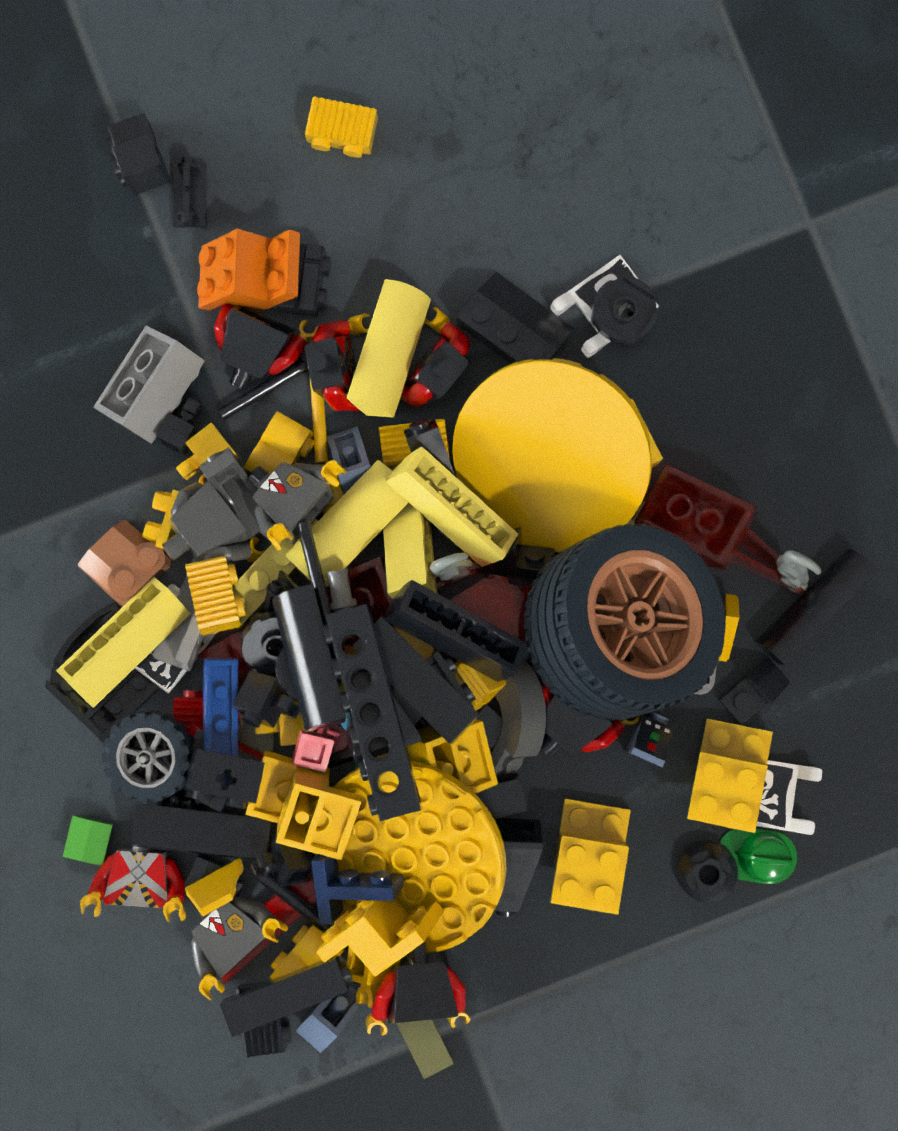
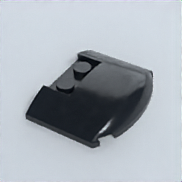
M116 601L98 610L69 636L53 661L54 666L50 682L46 680L45 688L102 743H104L106 737L110 736V730L114 725L118 724L123 718L134 714L160 687L134 668L92 708L56 670L122 608Z

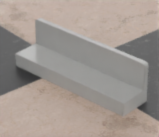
M227 562V563H228V565H231V564H234L235 562ZM186 575L177 599L191 614L156 647L153 657L156 660L190 672L205 635H201L198 628L188 577Z

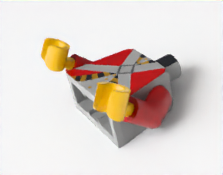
M141 847L120 848L116 850V853L109 855L96 872L88 894L82 897L80 901L81 913L84 914L86 906L94 904L96 905L94 917H98L102 910L100 900L104 899L103 904L163 908V914L168 922H170V914L175 910H179L180 920L183 921L186 919V912L182 905L184 902L185 878L176 861L169 857V853L166 850Z

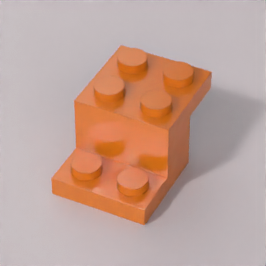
M235 229L202 245L199 253V264L201 266L200 281L197 286V294L199 296L198 308L211 311L228 303L262 312L298 297L300 233L287 230L272 238H268L241 229Z

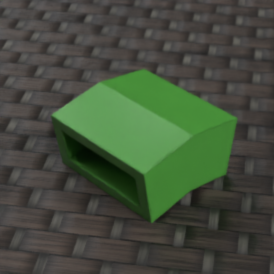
M82 815L72 816L63 857L102 866L113 822Z

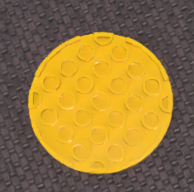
M558 358L553 360L527 359L496 371L485 379L465 402L456 422L453 435V462L458 480L513 529L521 527L522 545L554 548V552H561L605 529L627 524L643 501L652 472L649 434L642 416L634 403L620 387L605 375H599L577 362Z
M411 761L423 810L379 821L378 815L372 816L367 800V795L372 794L369 780H362L358 768L342 778L333 787L362 795V802L342 860L337 859L339 873L344 870L353 869L357 870L358 873H373L378 870H387L391 874H403L404 887L395 899L408 914L419 905H423L426 908L434 901H437L444 910L425 940L427 953L443 951L465 942L468 937L481 929L491 917L499 903L506 880L507 868L504 843L498 826L488 808L470 788L452 775L436 767ZM388 771L381 776L380 785L384 791L393 792L398 787L399 780L395 773ZM342 900L344 910L348 908L352 912L358 907L356 904L359 900Z

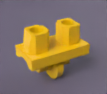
M172 490V493L155 492L152 508L165 512L162 525L148 521L142 534L143 538L155 543V547L163 550L162 544L176 535L171 527L170 518L172 517L171 509L179 493L177 490Z

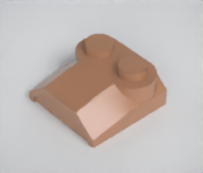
M123 520L113 526L86 552L78 563V567L123 607L153 577L158 580L172 566V561L164 554L163 549L155 547V543L143 538L142 533L128 521Z

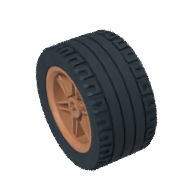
M625 524L605 529L572 545L551 558L543 566V570L539 571L536 575L537 579L533 580L532 589L527 594L526 610L523 617L525 642L528 644L527 650L530 654L531 662L549 691L555 694L566 706L574 708L580 714L584 713L588 717L595 716L600 720H623L683 702L685 699L693 696V693L698 692L702 685L707 683L708 677L712 676L715 667L718 665L724 646L726 622L723 600L716 581L704 561L688 544L663 529H655L650 525L644 526L642 524L634 526L632 524ZM597 596L603 599V605H596ZM628 653L631 657L630 662L624 660Z

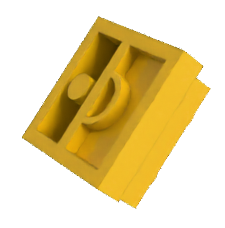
M476 719L454 744H449L432 726L428 725L417 730L422 741L407 746L410 761L427 764L452 775L475 794L498 785L484 724L481 720ZM388 753L380 755L377 758H382L386 756Z
M711 719L706 720L687 819L755 833L773 732Z
M265 750L261 761L265 762L257 803H248L245 814L278 823L276 843L342 860L362 802V795L329 787L330 768H327L326 772L295 766L291 762V757Z
M564 798L554 858L556 869L550 899L552 904L618 915L629 846L626 844L630 809Z
M396 899L394 901L359 900L356 904L358 906L352 912L348 908L344 910L335 920L334 925L321 936L324 942L317 949L316 953L325 963L349 945L376 977L425 942L444 910L437 901H434L426 908L423 905H419L408 914Z

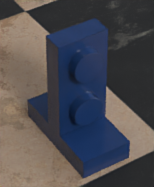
M317 854L311 861L320 924H333L344 910L342 900L394 901L404 887L403 874H391L387 870H378L373 873H358L357 870L353 869L344 870L339 873L337 859Z

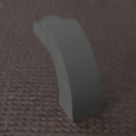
M229 447L211 455L206 462L201 464L200 469L204 476L214 486L245 527L247 538L249 540L254 537L259 538V540L264 539L265 536L261 534L254 514L257 504L253 496L258 488L249 481L250 476Z
M522 658L517 674L504 679L506 680V685L495 695L502 713L500 737L491 753L496 775L516 773L521 767L524 757L538 755L544 739L546 727L545 699L534 670L524 658Z

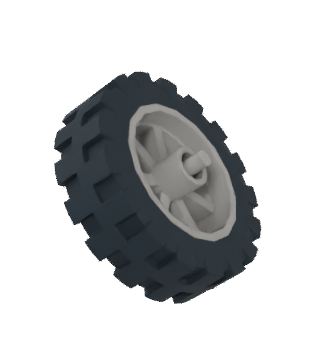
M160 710L140 711L123 718L110 730L111 734L106 737L103 745L106 747L105 752L102 753V762H105L106 765L104 772L106 777H110L113 781L111 784L116 791L121 790L124 792V797L130 800L138 799V802L148 803L149 801L158 802L173 795L186 785L193 754L192 744L195 742L192 735H188L186 732V725L182 721L177 722L172 714H163ZM149 731L156 734L150 747L143 732ZM135 735L142 750L128 747ZM161 738L167 742L170 749L161 750L158 747ZM127 754L136 756L137 763L132 767L128 762ZM162 756H172L170 768L160 761ZM153 765L161 770L165 776L161 779L153 780ZM141 766L146 767V779L141 778L134 771Z

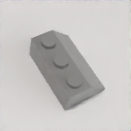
M145 326L93 408L152 444L160 426L165 422L169 413H172L179 406L185 391L199 375L200 368L205 360L178 341Z

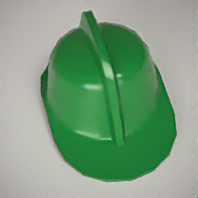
M756 828L755 833L733 829L727 832L719 843L726 847L735 858L738 866L737 879L777 884L786 880L793 873L797 863V851L793 842L786 835L776 831Z

